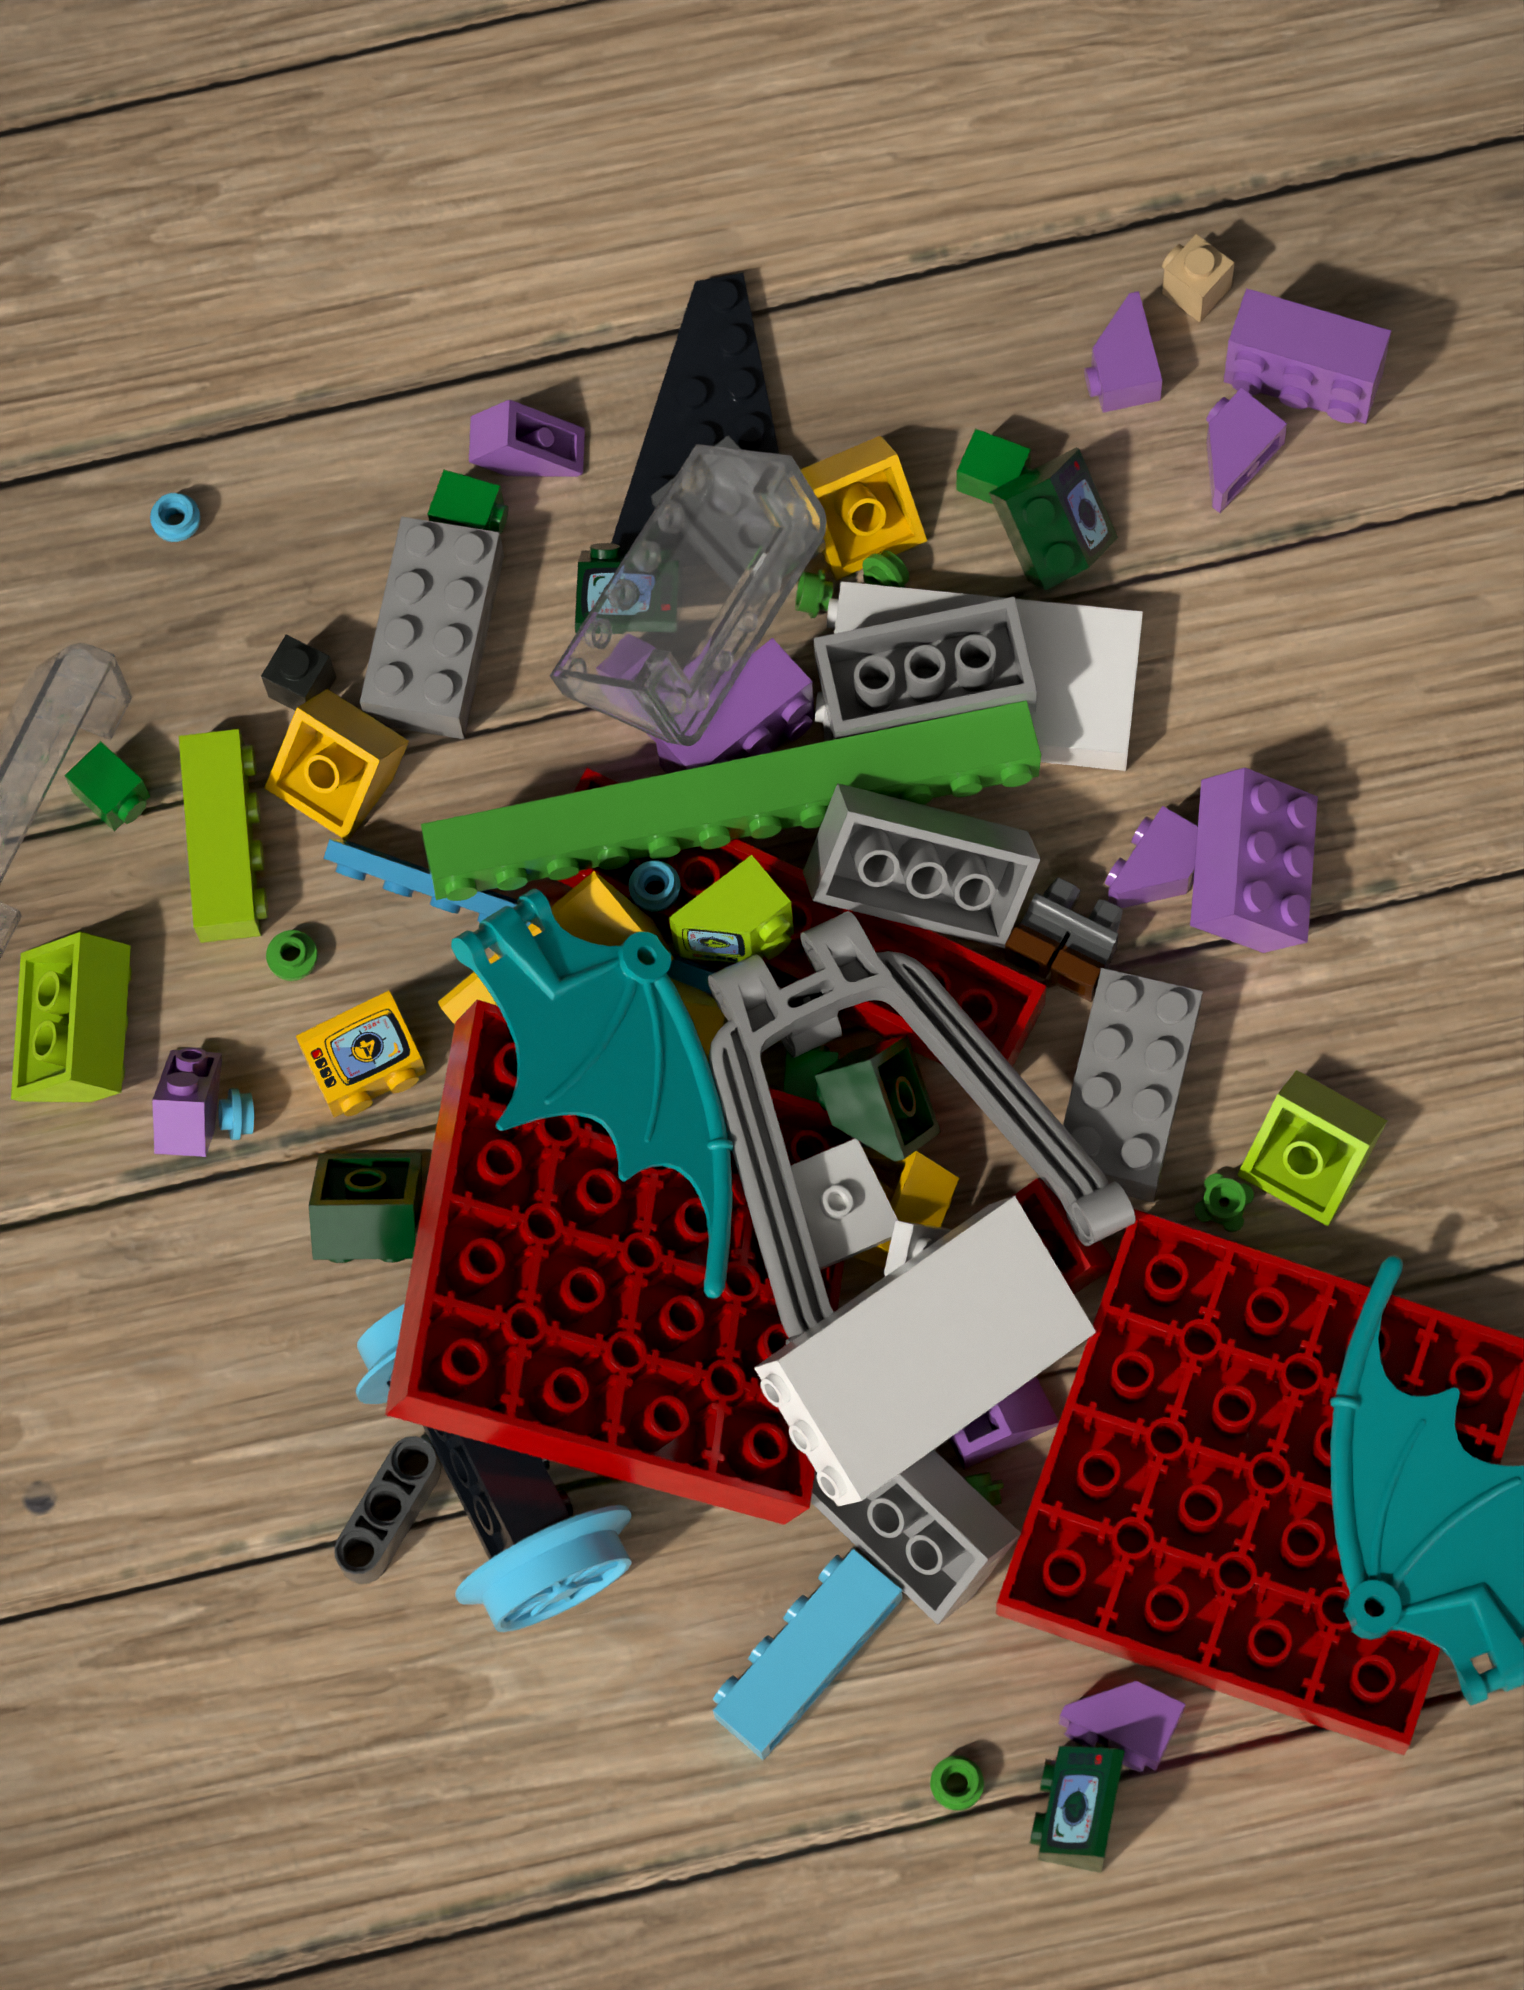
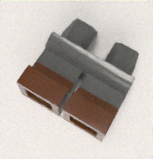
M1057 877L1044 892L1043 896L1035 893L1026 915L1018 928H1014L1005 943V960L1045 980L1051 971V983L1092 1002L1101 968L1108 969L1116 953L1118 930L1123 910L1106 900L1099 899L1089 918H1086L1072 911L1080 897V889Z

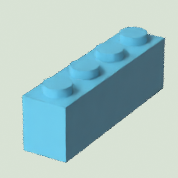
M854 1549L845 1559L840 1555H836L826 1565L818 1577V1580L823 1583L810 1599L802 1595L793 1603L783 1617V1620L788 1623L775 1639L770 1635L764 1637L748 1657V1660L753 1663L752 1666L740 1679L732 1675L713 1697V1700L718 1704L713 1709L715 1720L763 1761L903 1600L902 1589Z

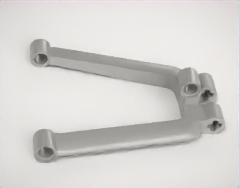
M847 911L801 933L803 949L810 964L817 973L779 990L766 964L757 954L708 977L712 995L719 1009L728 1019V1022L717 1031L711 1042L708 1062L722 1105L728 1139L733 1142V1157L784 1330L789 1338L786 1340V1345L834 1312L828 1301L760 1055L768 1047L781 1040L790 1056L796 1058L840 1037L842 1030L837 1017L839 1010L872 1000H879L890 1004L1059 1198L1067 1212L1069 1222L1075 1234L1085 1246H1089L1135 1223L1136 1218L1132 1204L1123 1188L1115 1181L1108 1182L1097 1164L935 976L919 961L906 954L891 951L876 953L858 920L851 912Z

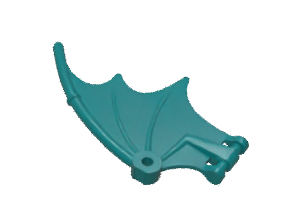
M532 889L520 896L518 904L513 908L510 906L501 908L479 923L478 930L475 932L467 930L452 939L451 942L456 958L462 964L471 968L490 992L509 1027L516 1048L517 1082L512 1099L496 1122V1128L504 1131L539 1119L560 1115L587 1117L600 1123L610 1134L616 1148L618 1175L621 1181L625 1182L636 1173L657 1166L672 1168L681 1173L691 1182L698 1193L706 1214L709 1244L704 1292L707 1297L716 1299L723 1293L727 1278L733 1204L730 1151H732L734 1146L733 1142L728 1139L720 1098L693 1020L675 985L667 975L671 965V953L666 950L658 936L650 932L631 934L621 946L594 944L574 937L565 931L555 920L545 895L537 889ZM530 922L536 925L542 932L533 937L526 924ZM490 948L500 959L491 964L485 954V950Z
M1392 1255L1382 1262L1362 1307L1347 1348L1336 1396L1330 1401L1331 1406L1334 1408L1330 1450L1335 1537L1344 1579L1350 1593L1345 1601L1343 1612L1346 1613L1352 1627L1351 1632L1361 1638L1377 1639L1383 1637L1391 1630H1397L1422 1637L1441 1648L1451 1659L1455 1667L1465 1699L1473 1706L1488 1699L1487 1694L1502 1688L1505 1692L1524 1686V1644L1521 1641L1524 1639V1466H1504L1486 1463L1474 1458L1463 1449L1455 1428L1456 1407L1460 1396L1459 1389L1454 1387L1430 1396H1410L1397 1390L1385 1375L1380 1360L1378 1341L1381 1319L1403 1268L1402 1259ZM1368 1602L1376 1604L1380 1609V1616L1372 1617L1368 1615L1364 1609V1604ZM1487 1653L1492 1669L1478 1673L1471 1659Z

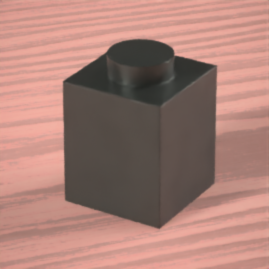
M287 634L261 675L268 697L295 711L298 706L326 689L329 690L337 678L329 655Z

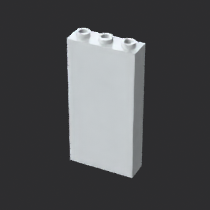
M841 581L839 599H829L827 628L835 629L834 634L1005 598ZM1015 599L1037 689L1036 712L1030 713L1041 752V762L1126 771L1143 611ZM818 692L815 722L823 723L824 740L830 741L833 740L824 697L822 692Z
M1013 1196L989 1204L754 1368L762 1380L761 1388L765 1397L770 1403L779 1408L790 1426L789 1435L791 1440L800 1451L806 1453L817 1471V1481L820 1488L829 1498L835 1501L837 1506L863 1501L1095 1334L1096 1331L1018 1200Z

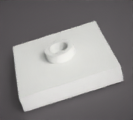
M857 1139L791 1165L820 1270L891 1240L895 1220L898 1221Z

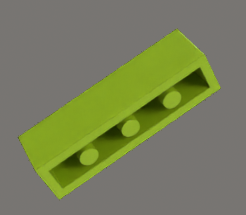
M239 729L180 735L178 737L194 930L200 943L261 936L260 919L268 918V903L265 888L257 889L256 871L264 870V855L261 840L253 841L252 823H260L257 792L249 793L248 776L256 775L253 745L245 746Z

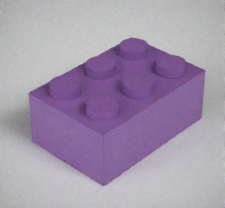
M1246 288L1228 341L1224 382L1231 384L1237 391L1242 388L1250 395L1262 393L1279 398L1283 404L1291 408L1305 409L1310 407L1326 412L1329 417L1339 422L1353 423L1357 421L1366 424L1383 375L1391 330Z
M771 638L654 732L660 767L668 774L771 753L785 740L789 739L791 742L797 740L809 730L813 723L812 719L815 717L812 681L780 645Z
M1245 767L1201 780L1190 926L1262 953L1308 942L1318 796Z

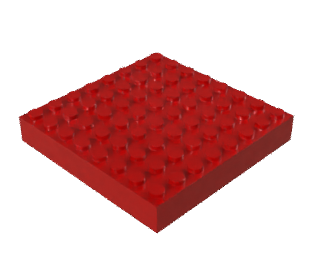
M477 999L455 1021L385 1415L782 1525L787 1524L810 1508L815 1468L806 1453L800 1451L791 1440L789 1435L790 1426L779 1408L770 1403L765 1397L761 1388L762 1380L754 1368L785 1347L786 1340L789 1338L780 1319L732 1151H730L733 1204L725 1289L721 1296L712 1299L707 1297L704 1292L709 1244L706 1214L698 1193L691 1182L681 1173L672 1168L657 1166L642 1170L625 1182L621 1181L618 1175L616 1148L610 1134L600 1123L587 1117L560 1115L539 1119L504 1131L496 1128V1122L512 1099L517 1082L516 1048L509 1027L499 1007ZM769 1088L790 1166L855 1139L833 1126L828 1112L823 1110L819 1103ZM845 1260L820 1270L828 1301L833 1312L838 1310Z
M1133 1209L1136 1218L1135 1223L1126 1227L1092 1325L1096 1333L1088 1338L1023 1524L1021 1535L1019 1536L996 1602V1615L1404 1756L1410 1746L1441 1648L1422 1637L1405 1631L1391 1630L1383 1637L1371 1640L1361 1638L1351 1632L1352 1627L1346 1613L1343 1612L1345 1601L1350 1593L1344 1579L1335 1537L1331 1493L1330 1443L1334 1408L1331 1406L1330 1401L1336 1396L1347 1348L1371 1288ZM1391 1295L1382 1314L1378 1338L1380 1360L1385 1375L1397 1390L1410 1396H1430L1454 1387L1459 1389L1460 1396L1456 1407L1455 1428L1460 1444L1474 1458L1486 1463L1500 1465L1524 1391V1339ZM1371 1602L1364 1604V1609L1368 1615L1372 1617L1380 1616L1381 1612L1376 1604Z

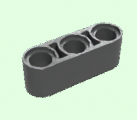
M417 1436L405 1437L392 1447L338 1537L334 1547L335 1559L343 1574L350 1581L358 1584H369L379 1579L438 1483L441 1475V1464L432 1445L425 1439ZM413 1454L424 1455L429 1460L427 1468L417 1476H409L402 1472L403 1462ZM387 1499L399 1501L401 1503V1511L395 1519L383 1522L375 1518L376 1507L382 1501ZM366 1544L374 1548V1556L367 1565L353 1567L348 1564L349 1552L354 1547Z

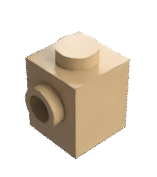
M1197 234L1185 246L1181 244L1176 245L1162 264L1164 269L1162 294L1198 322H1201L1232 287L1234 262Z

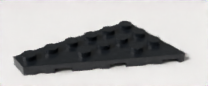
M743 272L698 280L694 283L611 541L613 544L620 545V551H640V546L645 544H667L670 546V551H682V570L707 565L652 504L651 496L727 436L738 445L789 501Z

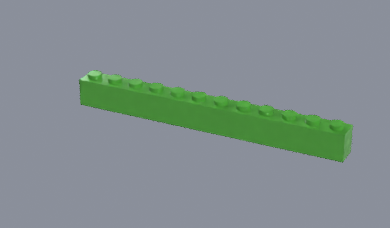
M1026 700L421 824L436 900L447 898L451 901H462L475 896L477 892L493 888L504 891L515 890L525 886L528 881L547 877L552 880H564L575 876L581 870L595 867L613 870L625 866L630 860L649 856L653 859H666L675 856L680 850L698 846L704 849H715L728 844L732 839L752 836L756 839L768 838L778 834L781 829L800 825L804 828H817L822 824L837 783L922 805L930 802L932 798L951 794L959 798L972 796L981 791L982 788L1003 784L1005 787L1021 786L1028 783L1032 778L1039 777L1041 752Z

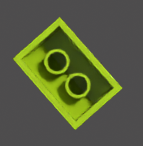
M78 932L21 953L11 1100L19 1102H94L122 1093V1083L125 1077V1065L123 1063L125 1034L128 1028V985L131 980V945Z

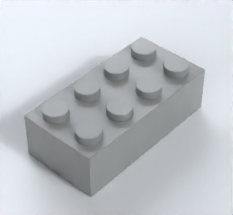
M401 516L360 698L363 712L387 727L465 739L504 560V551L499 532Z
M1015 597L814 638L815 662L833 740L1026 700L1030 713L1036 712L1037 689Z
M837 783L804 867L803 875L814 902L1004 948L1041 859L1028 831Z
M1101 968L1063 1126L1097 1164L1109 1183L1117 1182L1128 1197L1154 1202L1200 1012L1203 991Z
M934 1450L863 1501L837 1506L835 1501L822 1491L817 1481L818 1473L815 1470L811 1503L886 1576L902 1589L937 1625L972 1599L1021 1535L1006 1518Z

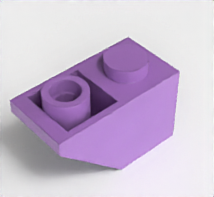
M1164 806L1160 808L1154 819L1146 816L1132 838L1131 843L1135 844L1136 847L1127 861L1120 857L1106 878L1105 884L1110 887L1108 902L1120 908H1126L1187 894L1194 882L1198 826Z
M196 1047L170 1051L152 1099L154 1154L206 1157L215 1132L222 1053L206 1052Z
M1035 1376L951 1436L949 1440L965 1470L1058 1426L1059 1421Z
M1134 1681L1065 1705L1060 1714L1059 1724L1067 1728L1065 1736L1085 1747H1094L1097 1742L1108 1748L1125 1750L1122 1764L1139 1772H1143L1145 1766L1157 1770L1182 1717L1185 1704L1145 1684Z

